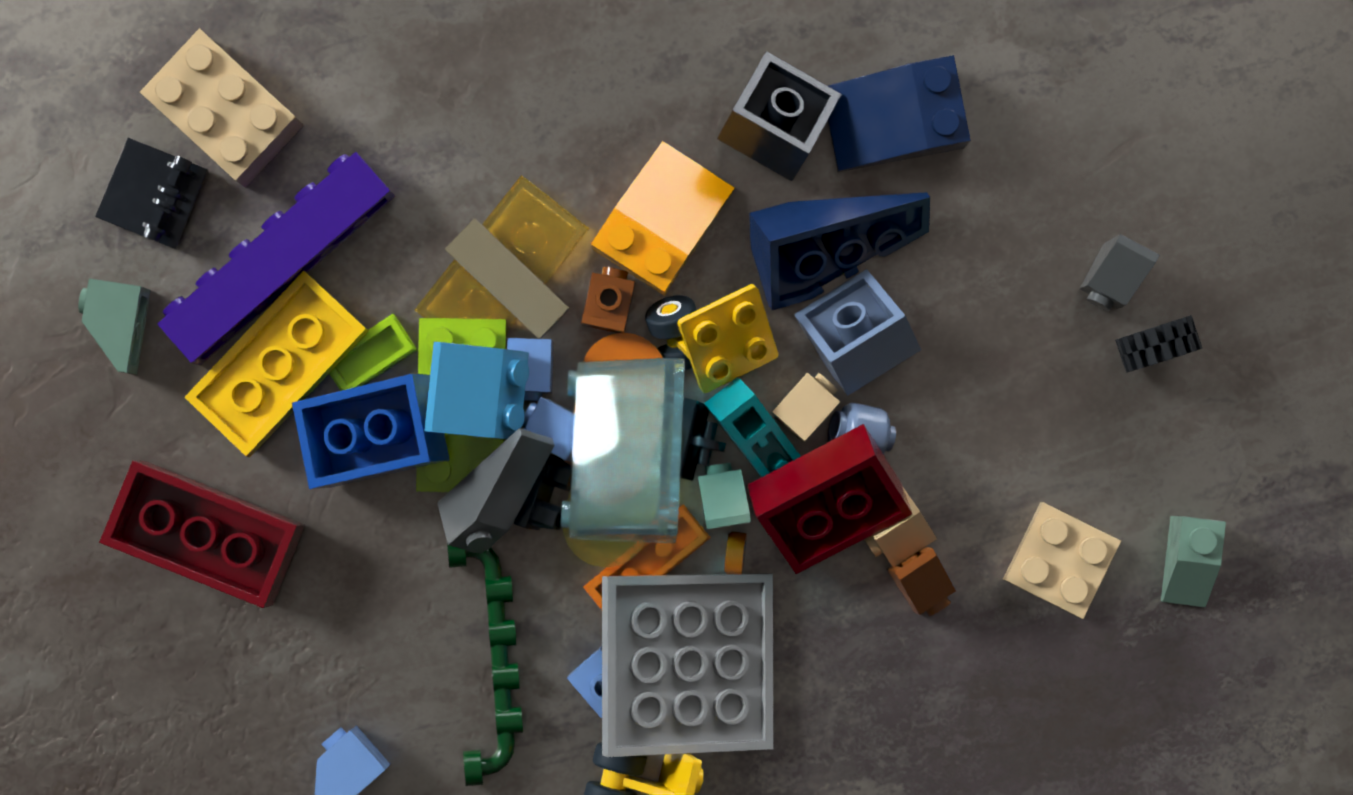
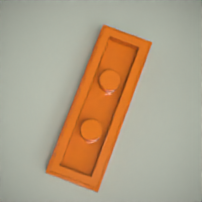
M683 504L585 584L583 588L602 610V576L666 575L711 537Z

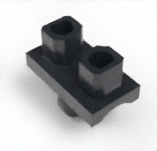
M684 398V402L663 403L660 424L677 428L674 445L656 441L653 446L650 462L667 470V475L693 481L697 464L709 466L712 450L725 452L726 443L715 441L718 424L707 421L709 410L704 403Z
M550 453L516 516L514 524L526 529L540 530V528L560 530L566 516V508L549 502L554 487L569 492L573 491L577 484L580 470L564 462V459Z

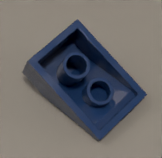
M954 55L910 63L828 85V87L841 93L828 118L838 172L964 149L971 141Z

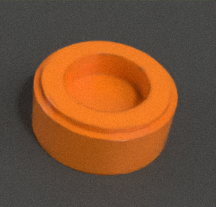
M733 531L729 533L724 568L726 574H743L747 533Z

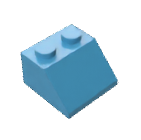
M434 341L424 431L508 439L524 423L523 404L525 385L529 377V352Z

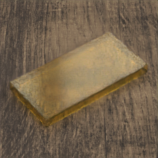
M522 175L482 224L545 285L590 230L589 227ZM455 259L414 309L423 318L506 319V333L518 321L505 306Z

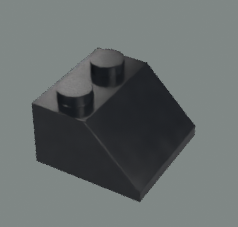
M766 51L717 139L786 179L793 181L812 150L841 93Z

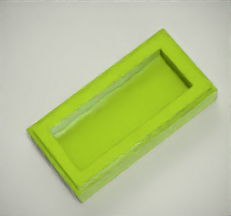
M391 314L370 328L369 332L329 374L340 391L363 386L418 351L396 315Z

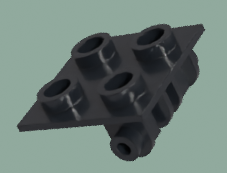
M128 137L95 217L176 249L208 169L193 164L185 158L177 155L173 156Z

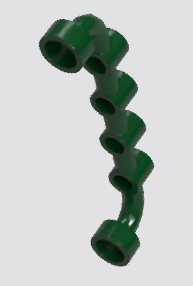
M447 543L449 568L467 567L466 558H476L483 564L485 572L498 744L495 753L487 758H481L480 750L463 751L465 786L483 785L482 776L497 773L508 765L514 754V733H523L521 706L512 707L511 690L520 689L518 663L509 664L508 646H516L515 620H506L504 603L513 602L511 576L502 577L499 557L492 548L486 550L483 554L449 546Z

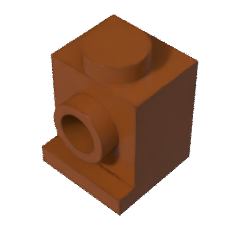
M603 267L602 274L592 272L581 320L582 326L614 333H625L635 289V281L627 280V271ZM607 290L614 291L617 294V301L612 306H606L601 302V295Z

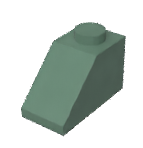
M89 278L87 288H83L79 296L78 309L79 313L83 314L82 323L118 372L137 375L151 290L136 285Z
M731 462L706 466V475L697 477L706 529L751 522L742 471H732Z
M1170 516L1161 602L1206 607L1221 567L1226 522Z

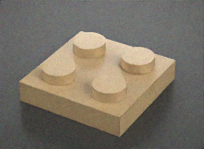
M1040 502L1003 580L1084 619L1121 540L1044 502Z

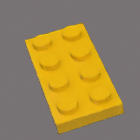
M303 271L184 398L246 457H251L293 413L292 403L305 400L369 330L315 279Z

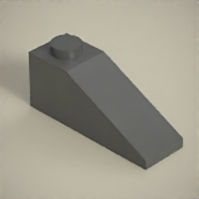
M519 428L437 502L449 546L483 554L509 531L555 446L553 438Z

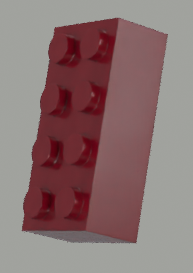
M132 460L99 543L261 608L273 606L305 524L147 461Z

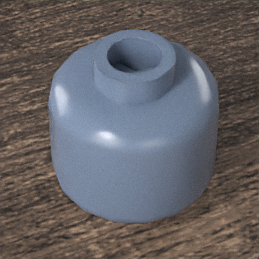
M849 403L841 411L837 410L832 415L828 428L829 442L864 424L883 455L885 451L889 452L893 448L896 439V429L890 425V418L885 410L858 403Z

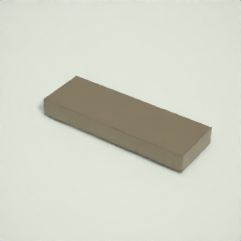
M475 218L445 248L463 268L538 339H541L570 309Z

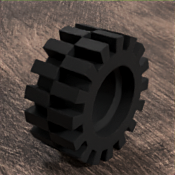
M1192 315L1115 340L1126 373L1202 349Z

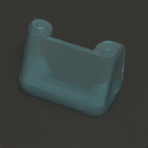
M654 358L578 362L577 370H569L568 396L576 397L571 501H562L561 527L569 528L570 539L676 543L679 515L685 359Z

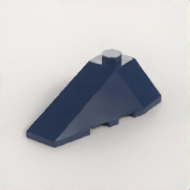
M928 193L794 201L749 213L751 250L770 309L776 310L811 300L824 292L822 286L844 274L846 279L857 274L859 272L857 266L876 255L886 257L928 233L930 226V196Z

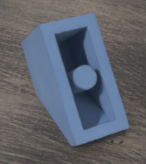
M357 725L347 733L340 727L321 744L326 749V752L317 759L315 795H357L391 764Z

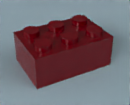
M864 424L747 485L756 518L795 574L913 514L900 480Z

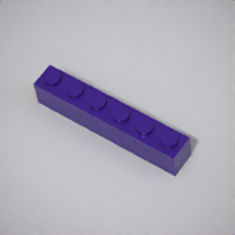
M357 152L353 153L350 157L347 154H343L328 167L327 172L329 175L318 185L312 182L301 189L294 197V200L297 202L285 213L278 211L270 216L262 224L261 228L264 231L252 242L246 239L239 243L229 253L228 256L231 260L220 270L212 268L204 273L195 283L198 289L186 299L183 296L176 298L163 310L162 313L165 317L157 323L158 326L192 364L201 366L268 308L303 271L308 273L396 197Z

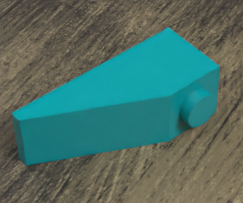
M739 377L735 378L704 403L760 477L801 457L758 397Z

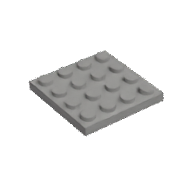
M773 574L602 576V755L606 757L773 749Z

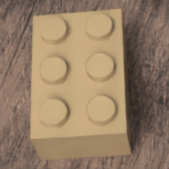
M200 28L140 91L146 99L245 188L304 126L285 106Z

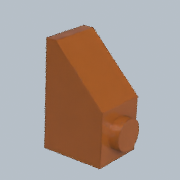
M924 547L895 567L891 566L886 569L913 611L918 615L926 611L930 617L943 610L951 603L948 596L956 592L937 554L930 547Z

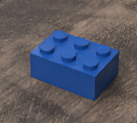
M408 374L293 402L292 406L309 489L332 488L450 461L445 434L424 431L430 375Z

